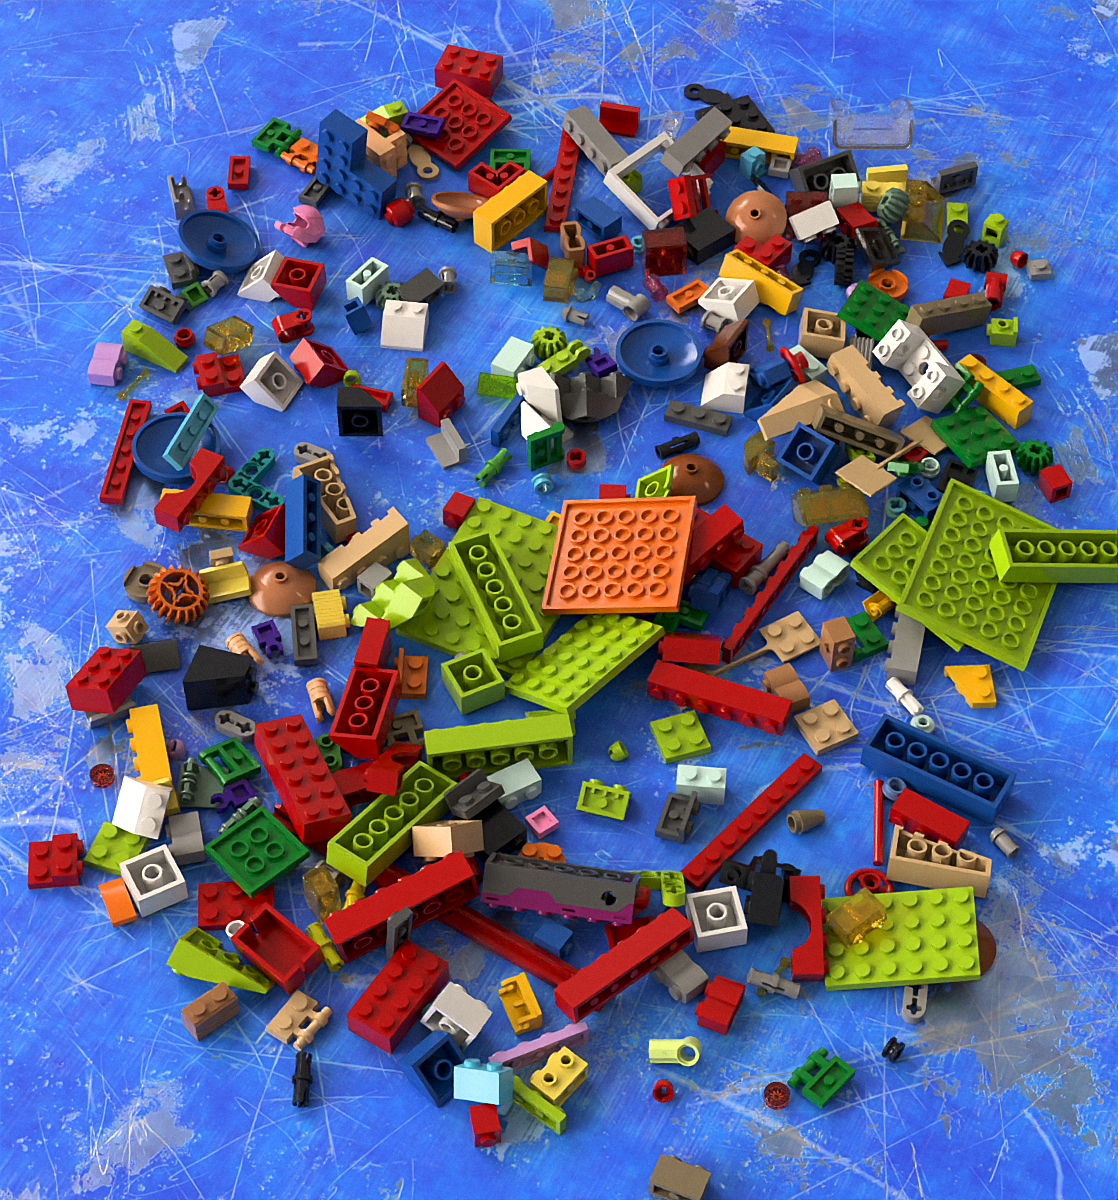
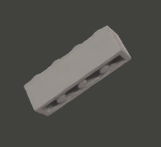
M586 105L566 111L562 127L604 176H606L608 170L629 156Z
M716 107L712 108L665 150L660 162L677 177L683 172L687 174L693 168L694 162L697 161L699 163L705 157L708 150H714L720 139L723 141L728 137L731 132L729 128L733 122Z
M895 610L894 618H898V622H893L891 635L895 636V639L889 640L887 653L891 654V658L886 657L884 671L888 672L887 681L892 677H897L902 684L915 686L925 626L919 621Z

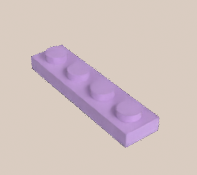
M585 1021L576 1024L571 1023L564 1029L554 1033L547 1032L533 1041H524L507 1051H498L491 1057H488V1062H501L504 1067L513 1068V1071L546 1059L554 1052L558 1053L564 1046L572 1049L587 1043L589 1029Z

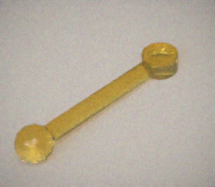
M765 318L762 321V325L766 331V350L772 352L774 346L771 344L769 329L771 320Z
M146 368L142 369L141 374L124 391L117 393L118 399L121 401L125 400L126 394L143 377L149 375V370Z
M782 957L780 965L774 973L779 974L784 968H788L790 966V959ZM758 987L756 990L757 995L763 997L766 994V989Z

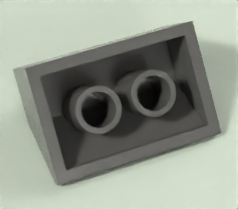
M851 149L788 170L794 190L808 207L829 200L831 174L856 173L857 181H860Z

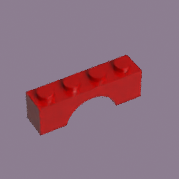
M200 448L189 462L191 477L195 482L191 487L182 492L164 494L154 507L156 524L180 533L183 527L190 523L196 510L202 507L206 497L212 494L219 480L225 477L227 468L224 456Z
M395 741L389 748L387 747L386 751L380 754L379 758L373 761L369 768H366L364 782H367L366 791L396 796L402 789L403 775L419 760L422 761L423 745Z
M789 876L787 883L788 908L797 911L805 918L810 931L807 941L801 946L792 949L790 957L791 981H822L824 973L829 971L828 958H824L823 948H827V933L822 932V924H826V909L821 908V899H825V885L820 884V876Z

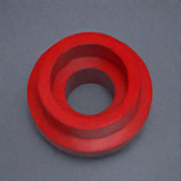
M180 328L174 335V343L179 347H189L195 342V335L189 328Z

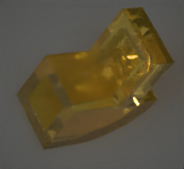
M760 430L749 437L744 444L743 468L749 475L757 471L761 477L766 478L769 482H773L777 479L779 463L772 459L774 457L775 442L772 439L765 441Z

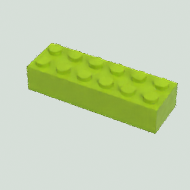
M999 528L989 543L1000 582L1118 583V530Z
M492 529L448 542L449 559L499 663L543 649V631Z
M568 713L424 731L426 764L452 780L457 779L465 772L470 771L473 773L478 768L483 769L486 776L492 775L527 758L534 769L573 765V735Z
M419 760L403 775L402 789L396 796L381 794L328 842L326 863L364 887H367L413 844L412 826L436 822L450 810L443 795L458 783Z

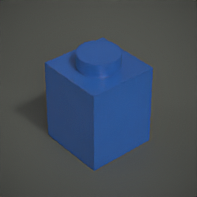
M358 296L339 306L354 335L363 333L373 326Z
M547 918L534 935V944L562 960L565 956H570L575 947V943H573L574 932Z

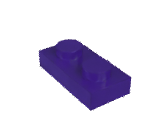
M408 111L400 127L406 133L439 139L446 123L444 118Z

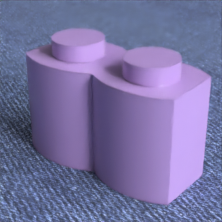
M104 342L96 344L87 373L90 384L116 386L117 381L121 380L122 366L127 363L128 354L124 351L122 344Z

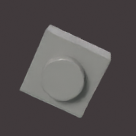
M772 156L768 175L788 179V170L791 169L792 159Z
M1047 259L1027 260L1026 269L1030 281L1051 279L1052 272Z

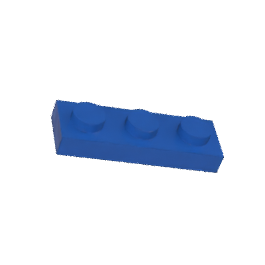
M518 392L491 429V445L499 448L502 442L509 438L511 429L517 426L520 421L521 404L526 399L523 395L520 396Z

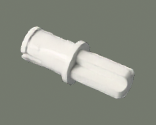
M892 677L887 681L885 687L895 696L899 705H904L914 716L920 715L924 711V707L913 697V691L907 689L897 677Z

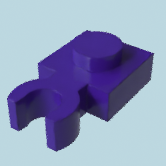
M596 347L593 348L594 354L585 358L589 369L598 378L608 376L609 373L618 370L617 363L607 353L601 355L600 350Z
M273 619L251 627L252 634L259 648H265L266 656L269 660L272 659L271 652L273 650L279 651L281 656L284 655L283 645L280 643L282 642L281 635Z
M244 778L225 786L223 794L216 793L212 795L210 803H222V805L217 806L216 811L217 814H222L227 811L229 806H232L236 811L245 805L249 798L257 797V795Z

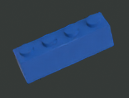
M302 474L288 482L285 491V563L300 570H304L321 560V481L306 474Z

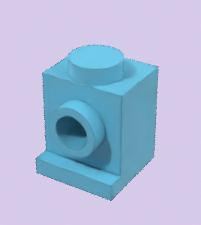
M755 145L740 155L739 173L748 180H750L752 174L759 179L766 175V153Z

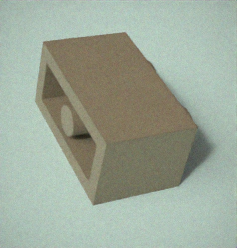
M660 1154L649 1179L648 1193L665 1200H704L710 1186L711 1172H708L700 1165H690L682 1162L676 1156Z

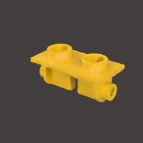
M881 590L862 602L866 613L873 622L897 604Z

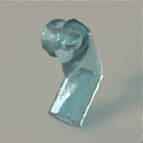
M594 281L588 291H585L583 288L576 289L574 292L576 300L581 303L595 300L602 288V284Z

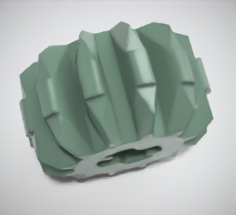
M890 188L878 202L879 205L876 208L877 215L883 218V220L894 224L900 220L905 210L908 209L909 196L901 189Z
M394 280L392 283H388L385 281L384 285H379L375 294L378 309L384 312L386 300L406 301L397 292L398 287L403 282L396 283Z

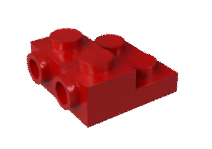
M213 352L195 356L196 362H192L194 375H199V377H196L198 390H202L208 397L243 391L240 386L245 378L238 354L218 358L217 353Z
M77 833L52 835V841L29 842V889L79 886V876L84 875L83 860H80V855L84 854V842L79 840Z

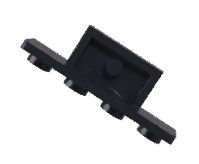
M754 856L749 865L725 859L719 881L751 892L752 890L747 889L750 870L755 871L756 865H761L763 856ZM777 863V867L782 868L786 873L782 902L788 903L787 883L789 876H801L802 870L795 868L791 864Z

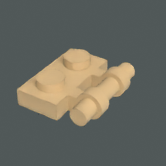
M297 990L266 1026V1031L286 1045L294 1037L297 1040L294 1042L293 1047L301 1051L306 1045L311 1044L316 1032L326 1026L328 1018L333 1012L327 1006L320 1012H315L319 1008L318 1002ZM307 1021L311 1022L306 1029H301Z

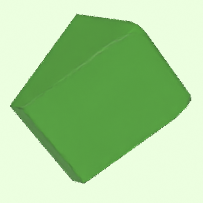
M198 281L179 292V295L188 300L186 303L191 309L209 300Z

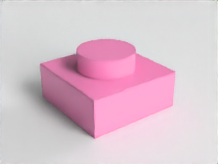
M545 805L525 817V824L538 839L559 828V821Z

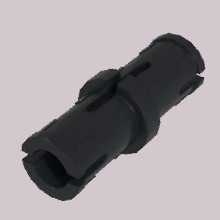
M425 205L420 207L423 212L418 211L419 218L431 222L435 227H442L451 233L456 232L453 226L458 228V221L445 216L441 211L436 212Z
M694 431L682 437H673L671 441L655 446L656 455L659 459H662L674 453H683L685 449L700 444L699 435Z
M298 1052L296 1054L295 1074L292 1075V1083L294 1084L292 1105L299 1108L309 1105L310 1084L313 1083V1076H311L313 1056L311 1053H308L306 1058L307 1052Z

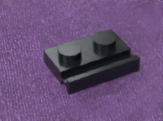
M949 457L936 489L944 494L951 478L972 487L979 469H969L964 463Z

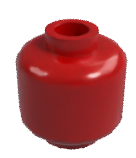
M398 197L386 204L384 217L389 225L394 224L399 228L413 220L415 209L408 198Z

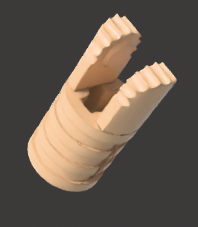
M241 632L232 634L226 640L225 646L230 652L251 656L260 666L265 663Z
M315 678L306 684L317 723L324 721L321 709L326 708L332 717L336 715L328 684L324 678Z

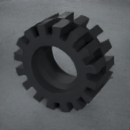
M837 247L834 285L850 286L852 284L854 248Z

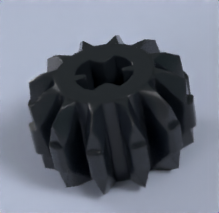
M833 231L832 234L826 233L820 242L821 256L825 258V261H831L833 265L836 260L837 247L854 248V239L850 238V234L844 235L843 231L840 233Z
M980 239L977 242L971 240L970 244H966L963 253V263L966 264V268H972L973 272L977 270L981 273L984 270L990 271L992 268H995L998 260V249L995 248V244H989L988 240L984 242Z

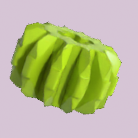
M550 325L549 328L542 326L540 330H535L531 344L534 345V354L538 355L539 359L544 357L548 359L566 348L567 340L564 331H560L559 327L552 328Z

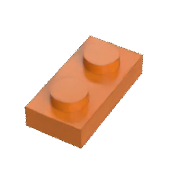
M697 279L666 296V303L680 314L697 305L699 298L709 287L700 279Z

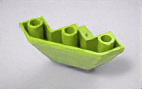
M418 559L403 560L396 568L397 573L394 579L380 582L376 586L372 601L360 603L354 608L350 624L364 627L366 618L371 617L390 620L391 629L400 627L419 616L428 607L434 596L435 583Z

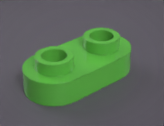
M329 733L322 734L317 737L315 743L330 772L334 773L343 769L340 746L329 739Z

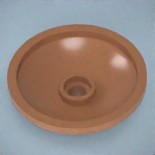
M753 190L739 195L732 201L727 209L725 220L736 228L734 240L736 244L748 236L764 245L775 234L783 235L787 225V214L783 203L775 195L766 191ZM757 212L759 214L758 216L753 217L752 213Z
M459 191L437 192L431 198V202L444 214L454 217V220L461 222L466 221V219H473V212L489 201L484 196Z
M285 561L271 562L260 567L252 574V595H249L248 599L256 610L265 615L273 617L291 616V605L311 604L312 593L316 592L315 578L307 568L300 570L286 564Z

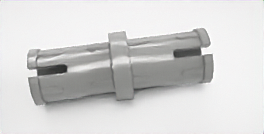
M754 968L750 969L746 981L747 984L767 989L768 993L774 994L776 992L793 999L797 998L800 990V983L780 978L779 974L776 973L771 975Z

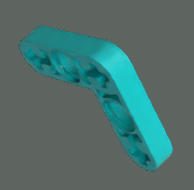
M270 448L257 450L228 481L230 495L250 497L254 493H260L262 495L260 498H252V504L254 508L262 512L284 504V499L281 495L257 484L275 465L273 450ZM249 470L257 471L255 475L246 474Z

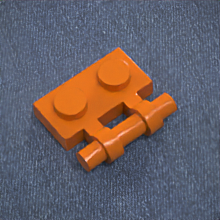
M368 110L365 117L366 124L377 133L380 131L383 133L387 132L390 136L400 130L398 124Z
M302 137L289 148L290 153L282 152L281 159L285 160L288 165H295L304 173L312 175L316 173L317 144Z

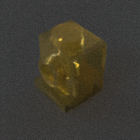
M427 530L414 536L410 542L411 555L426 564L431 571L446 550V543Z

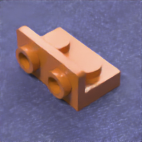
M399 648V656H394V670H399L402 686L399 699H426L428 656H405L404 648Z

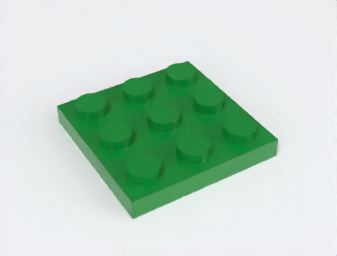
M860 279L836 317L880 342L899 319L906 321L910 308L893 299L889 294L883 293L870 283Z
M983 405L934 419L930 425L932 430L969 469L986 464L987 454L990 451L1010 450L1011 455H1014L1020 445Z
M263 805L204 846L205 853L251 899L310 857V851Z

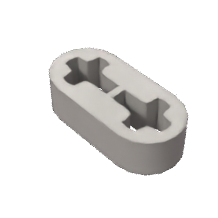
M300 442L294 447V458L300 464L331 454L330 451L307 442Z
M222 710L216 714L215 726L219 733L230 738L236 737L242 743L254 741V721L229 710Z
M928 984L904 986L901 1015L905 1022L918 1024L924 1019ZM913 986H918V996L913 995ZM912 1004L916 1005V1015L911 1014Z

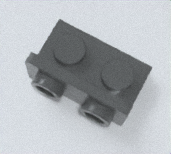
M974 161L939 170L937 177L931 178V184L938 194L975 185L978 165Z
M183 251L163 255L164 265L172 289L187 287L197 282L196 276L199 275L198 265L193 263Z
M150 285L139 304L142 310L173 325H176L184 310L189 312L191 310V307L186 303L188 300L179 294L173 296L163 286L157 288Z
M478 768L445 792L443 796L452 815L469 820L505 794L502 785L488 781L483 769Z

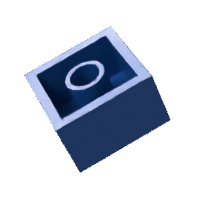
M798 422L775 460L819 486L842 447Z

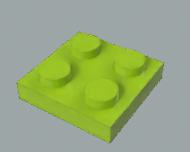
M695 710L650 722L649 728L665 765L711 752V745Z
M104 821L83 860L84 865L122 877L119 863L143 854L151 839L133 834L110 822Z

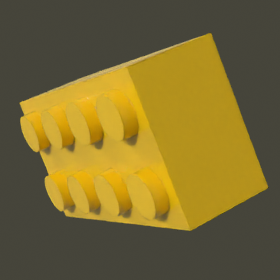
M529 170L519 176L509 186H506L497 195L491 197L481 207H478L473 212L474 243L493 254L547 212V181Z

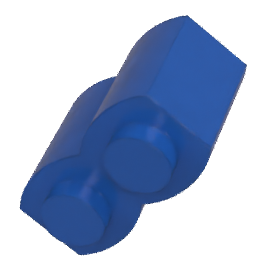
M773 358L749 370L750 382L758 388H769L792 377L788 364L783 358Z

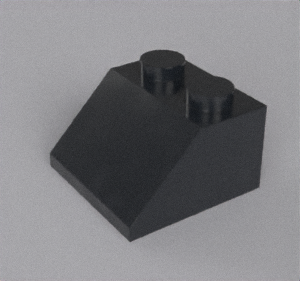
M338 387L337 416L339 436H383L381 403L360 387Z

